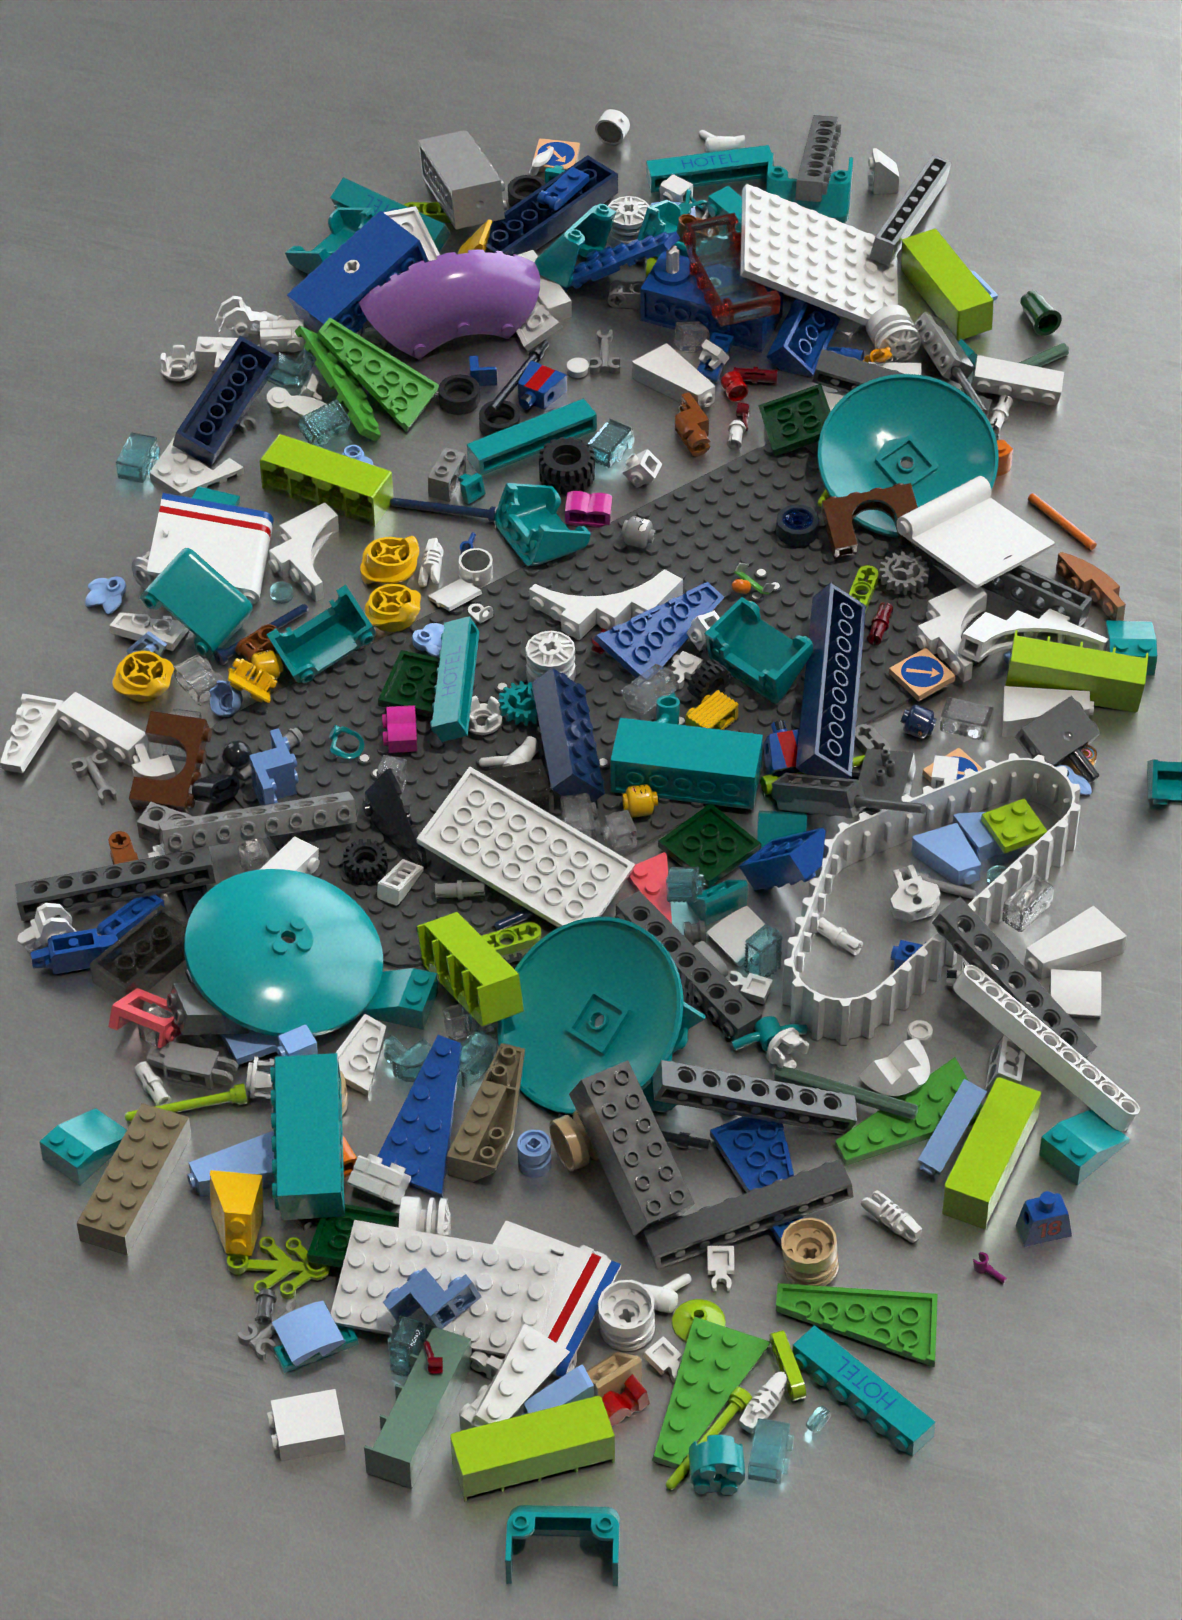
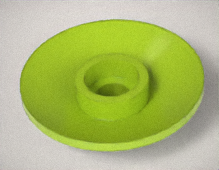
M693 1299L684 1302L673 1314L672 1326L675 1334L686 1343L694 1317L698 1316L703 1317L701 1318L703 1320L725 1326V1315L719 1306L704 1299Z

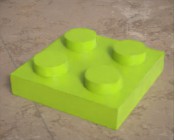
M1025 798L982 813L981 821L1004 854L1037 842L1047 832V829Z

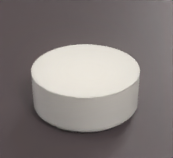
M573 358L567 363V373L571 377L582 378L589 372V363L583 358Z
M916 1020L909 1024L907 1029L908 1040L918 1038L922 1045H926L932 1039L933 1029L928 1022Z

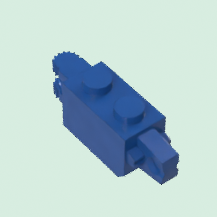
M97 928L51 936L48 939L47 947L30 952L33 969L52 968L53 974L103 966L102 961L115 959L119 956L121 952L118 946L119 938L113 934L98 936Z

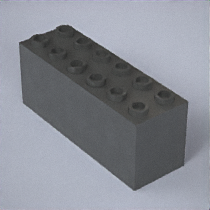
M627 1060L582 1079L569 1095L633 1235H639L654 1225H662L683 1215L695 1203L629 1061Z

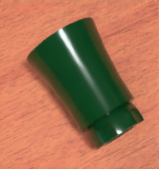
M1032 290L1021 297L1020 304L1023 311L1028 316L1038 335H1050L1059 328L1062 321L1061 314L1052 308L1042 295Z

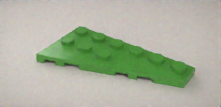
M329 317L318 331L317 337L406 432L438 393L439 384Z
M299 325L294 332L298 337H302L305 340L306 344L304 347L306 351L310 352L317 359L314 363L329 387L332 389L335 387L339 395L336 398L349 409L347 415L360 435L376 442L381 437V433L362 384L317 337L316 333Z
M956 1057L931 1073L928 1080L919 1088L896 1098L918 1106V1113L915 1119L878 1110L835 1141V1148L844 1165L848 1166L930 1139L964 1079L968 1080ZM982 1103L980 1104L979 1108L977 1109L975 1115L973 1116L968 1126L973 1125L975 1123L983 1107Z
M778 1283L776 1312L935 1367L938 1294Z

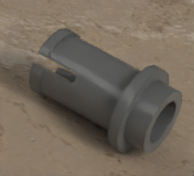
M261 1289L256 1295L258 1304L255 1321L258 1324L268 1325L272 1323L273 1304L276 1303L277 1297L273 1290Z

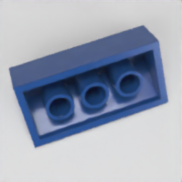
M796 299L766 357L783 372L809 377L813 376L821 350L827 349L841 319L833 312Z
M818 828L772 839L743 862L739 868L754 891L760 889L767 891L774 886L780 888L787 883L794 885L801 880L807 882L816 876L815 871L822 866L826 831L824 828Z

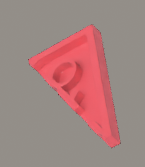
M663 852L636 864L627 880L636 892L640 891L672 923L667 854Z

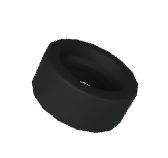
M521 175L512 179L508 184L509 205L513 207L526 198L518 195L519 192L536 191L546 184L545 181L534 175Z
M462 374L451 375L445 378L438 387V398L441 408L450 414L456 415L468 414L474 411L480 403L478 382L474 378ZM459 390L471 393L470 396L460 399L448 396L449 393Z
M505 400L495 413L488 411V406L492 401L483 405L479 411V429L484 436H489L521 423L520 410L517 405ZM495 416H505L512 419L505 424H494L488 421Z

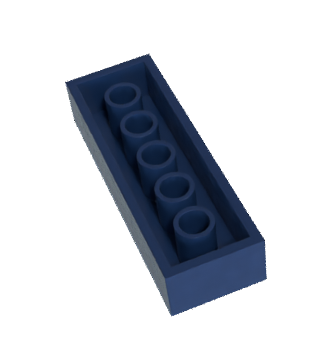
M239 336L176 431L173 446L212 467L274 372L278 356Z
M551 668L532 682L551 789L584 809L605 794L604 780L601 776L600 761L596 751L597 745L594 740L593 726L589 716L590 710L585 696L586 690L581 684L569 679L566 674Z

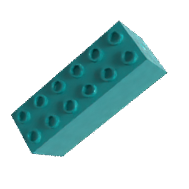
M620 718L611 756V792L626 793V789L630 786L649 785L652 792H657L658 798L704 804L711 803L713 805L754 810L762 768L763 735Z
M338 1054L275 1057V1067H270L271 1083H273V1090H271V1104L273 1106L271 1125L274 1136L271 1137L272 1152H274L272 1174L274 1175L275 1183H272L273 1199H275V1210L280 1211L282 1220L345 1216L342 1086Z

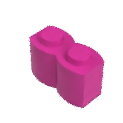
M582 491L567 492L565 506L566 524L573 526L589 525L597 528L610 525L612 511L611 495L606 493L588 494Z
M415 705L387 707V714H382L383 729L387 728V731L383 732L384 746H388L389 753L417 751Z

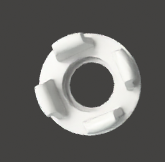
M173 345L171 356L166 357L165 353L161 354V372L163 376L173 381H183L191 378L197 371L195 353L191 352L190 356L186 355L184 345Z
M149 551L144 553L142 557L134 559L131 564L134 579L145 589L157 577L146 574L147 558L150 555Z
M477 696L472 697L468 731L478 735H487L499 729L502 724V716L499 710L500 703L497 699L491 696L488 704H480ZM487 717L485 726L477 725L476 719Z
M788 1028L780 1031L772 1038L768 1045L766 1058L771 1064H777L779 1068L786 1066L794 1069L797 1067V1064L789 1054L793 1049L802 1054H807L809 1043L799 1036V1032L795 1028Z
M255 1056L254 1063L249 1062L246 1092H250L251 1099H254L255 1096L271 1099L270 1093L256 1091V1088L272 1087L270 1070L258 1068V1065H274V1059L264 1061L259 1060V1057Z

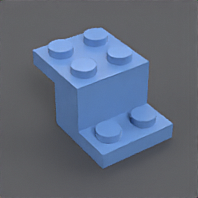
M279 728L270 731V750L249 755L252 786L260 806L278 803L277 799L297 794L296 784L299 783V779L294 769L297 767L296 757L294 753H289L290 745L287 737H282Z
M424 1268L421 1271L417 1270L412 1273L407 1279L408 1282L403 1286L391 1290L383 1303L398 1324H401L421 1308L437 1328L443 1329L479 1300L481 1295L466 1274L463 1277H457L452 1280L448 1285V1289L444 1291L427 1269Z

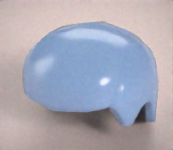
M216 681L217 685L209 691L211 695L209 702L211 710L217 716L231 717L241 708L243 702L242 693L233 688L228 681Z

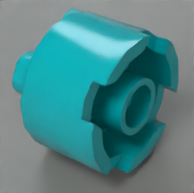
M709 1435L707 1436V1441L698 1445L694 1441L689 1447L691 1483L694 1485V1491L699 1494L721 1492L724 1495H731L737 1492V1487L745 1480L742 1444L735 1443L732 1436Z

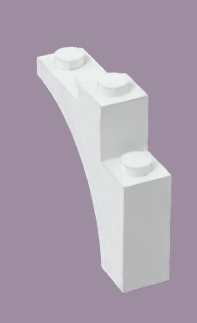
M323 503L281 524V535L279 536L281 544L269 550V566L274 573L277 572L283 579L290 576L294 582H298L302 586L305 594L310 595L316 602L324 598L323 582L313 568V561L323 543L339 531L338 515L326 503Z
M969 583L928 601L926 612L928 621L918 626L916 642L920 649L927 648L933 655L937 653L939 658L944 660L950 666L952 672L958 675L963 682L972 679L973 662L970 658L958 653L961 636L970 621L986 610L987 593L981 587L976 589Z

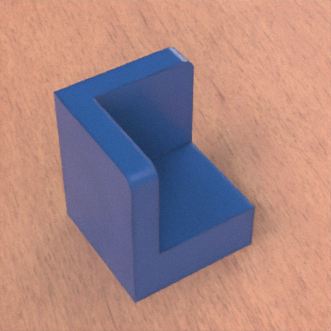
M469 356L470 377L478 382L479 387L497 386V368L479 367L478 356Z

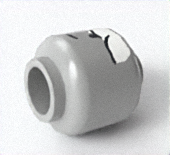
M369 321L364 323L361 337L382 350L386 348L389 341Z
M632 516L629 520L626 519L624 521L621 537L624 538L625 544L644 549L648 543H653L656 530L652 529L653 524L650 520Z

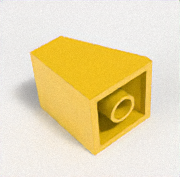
M210 1170L211 1216L225 1253L252 1256L263 1219L262 1175Z

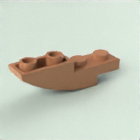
M1064 552L1058 553L1056 570L1069 583L1070 587L1087 596L1090 595L1092 600L1097 602L1108 617L1110 616L1112 620L1123 621L1126 604L1119 597L1120 586L1105 572L1091 563Z

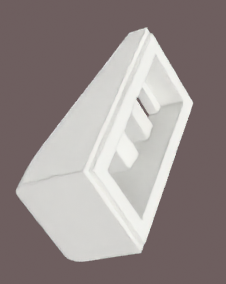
M402 859L378 882L377 897L380 900L398 905L422 874L424 867Z

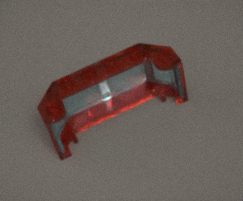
M735 213L685 223V233L682 234L690 262V274L695 276L698 289L703 291L706 304L711 306L714 319L717 318L721 326L779 314L780 295L777 290L767 292L763 284L741 276V233H737L735 230V223H738Z

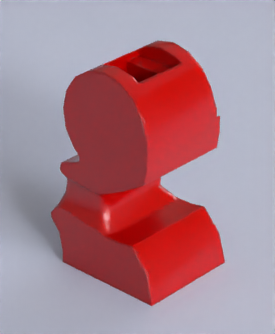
M634 1374L625 1381V1392L619 1394L609 1391L602 1397L611 1426L619 1424L626 1416L631 1417L632 1413L635 1411L640 1412L650 1404L646 1389Z

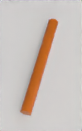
M1034 493L1029 495L1028 501L1088 549H1095L1097 546L1096 542Z

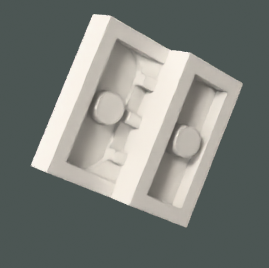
M748 906L731 913L706 932L738 967L743 965L756 952L761 955L779 939Z
M1051 969L1050 995L1070 1017L1100 1019L1101 972Z

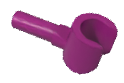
M979 1253V1260L981 1262L973 1259L974 1269L977 1273L983 1274L987 1272L1003 1284L1007 1281L1005 1276L989 1265V1257L986 1253Z

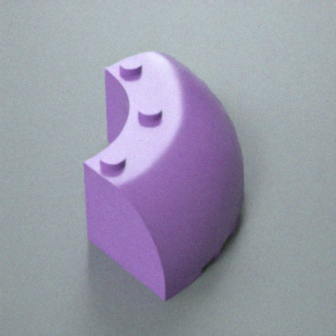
M468 250V253L457 255L455 252L438 255L436 256L437 259L426 263L424 260L408 267V271L400 275L395 273L390 277V281L381 287L380 285L376 286L359 302L368 321L387 341L401 351L421 360L437 346L461 336L490 334L508 340L524 324L535 307L540 291V275L535 262L515 254L513 256L505 255L502 251L485 253L484 250Z

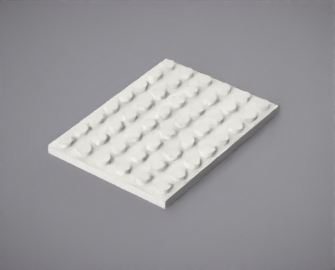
M748 184L742 189L741 276L865 326L870 316L877 310L889 305H898L897 255L889 266L871 259L870 254L876 236L841 223L834 218L819 214L814 210L802 207L797 203L780 198L777 195L765 192L758 187Z

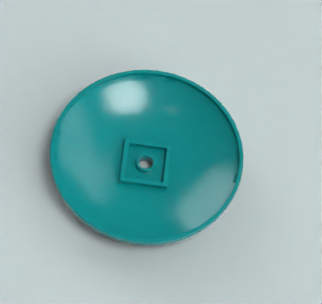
M894 374L861 384L846 394L834 406L822 427L817 457L820 476L830 497H843L853 492L863 493L874 488L883 489L898 483H911L917 506L920 507L978 476L987 479L992 490L998 470L999 453L996 436L988 418L981 408L964 392L932 377L916 374ZM902 461H910L913 466L906 469L900 463ZM866 510L859 513L853 519L854 522L870 531L898 538L893 520L882 511Z
M259 869L225 879L210 889L199 900L190 915L185 931L184 956L186 965L195 986L202 996L217 1011L231 1021L258 1033L278 1037L303 1025H307L313 1036L335 1031L353 1021L366 1009L375 996L381 981L383 951L376 928L368 915L344 891L323 879L306 873L286 869ZM282 937H290L294 942L286 943L282 940Z
M590 917L576 920L555 929L539 940L514 969L520 978L524 1012L498 1021V1044L500 1046L501 1043L525 1049L520 1090L541 1106L558 1113L573 1115L576 1108L569 1093L584 1078L627 1060L643 1090L652 1082L653 1073L660 1061H667L678 1039L683 1017L684 999L681 979L670 953L654 935L630 921L614 917ZM603 1015L604 1021L602 1025L595 1027V1020Z

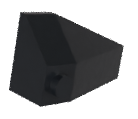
M386 769L365 791V803H362L366 817L370 816L373 824L416 864L425 869L427 868L425 848L416 843L419 833L416 826H412L408 805L403 806L400 796L402 794L400 785L392 769Z

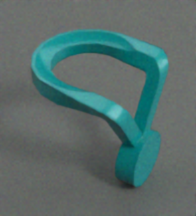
M687 188L686 200L679 204L683 215L690 214L691 208L694 207L706 211L708 202L705 200L696 201L692 197L691 190Z
M333 726L329 734V739L332 740L330 751L345 759H355L360 756L364 750V740L361 735L344 726ZM343 732L356 737L359 741L357 751L349 754L337 748L336 741L338 735Z

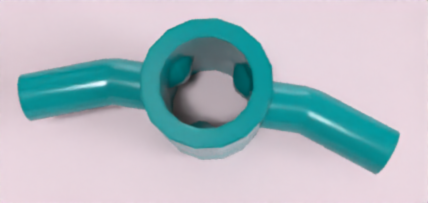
M668 689L666 696H661L657 699L656 722L679 724L680 700L676 698L674 690Z
M766 1016L755 1023L754 1033L732 1041L735 1050H738L751 1043L760 1041L762 1048L767 1051L770 1041L780 1031L795 1028L799 1034H807L808 1027L806 1024L780 1026L776 1017Z

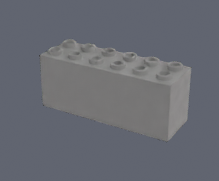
M467 130L418 140L423 179L455 229L483 224L488 219L492 221L505 219L504 211L507 210L505 198L502 197V191H505L503 179L498 177L497 170H493L491 162L487 161L485 153L481 152L480 146L476 145L474 137H471Z

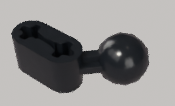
M240 740L229 742L222 752V759L225 764L222 774L213 773L195 781L192 787L194 799L217 804L237 795L240 782L235 775L237 770H242L250 764L249 755H252L250 747Z

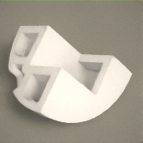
M918 1038L903 1041L888 1057L873 1061L858 1077L868 1087L878 1093L888 1096H900L916 1090L928 1080L930 1063Z

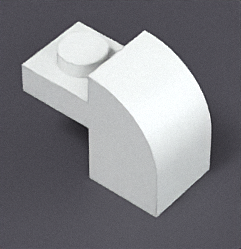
M144 743L134 745L136 755L132 756L133 779L134 777L167 780L176 776L169 755L150 759Z

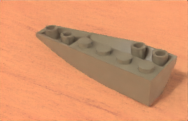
M504 1043L500 1044L447 1154L448 1176L473 1182L496 1172L514 1134L525 1057L524 1048Z

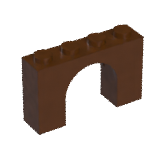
M898 483L889 488H874L868 492H853L848 496H833L823 500L821 513L834 559L856 555L858 544L852 521L859 513L866 510H878L886 513L895 524L900 545L911 544L912 542L897 530L898 518L918 508L911 483Z
M150 711L145 731L149 742L181 748L186 752V763L179 774L167 780L134 777L129 801L133 808L146 809L149 803L153 802L189 814L190 808H194L196 802L192 795V787L195 781L201 779V772L199 771L201 764H204L206 761L207 752L205 746L206 742L211 740L212 729L209 728L206 719Z

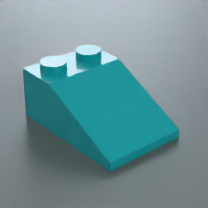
M1106 620V638L1109 639L1107 652H1113V648H1116L1115 653L1145 658L1146 653H1148L1146 676H1155L1158 655L1153 622Z
M415 968L383 971L375 996L359 1016L363 1017L366 1014L375 1020L424 1030L438 994L437 973Z
M92 1109L57 1125L41 1139L39 1143L42 1159L81 1186L114 1155L127 1129L98 1109Z
M1090 1109L1057 1123L1041 1137L1039 1155L1078 1186L1130 1142V1138L1113 1128Z

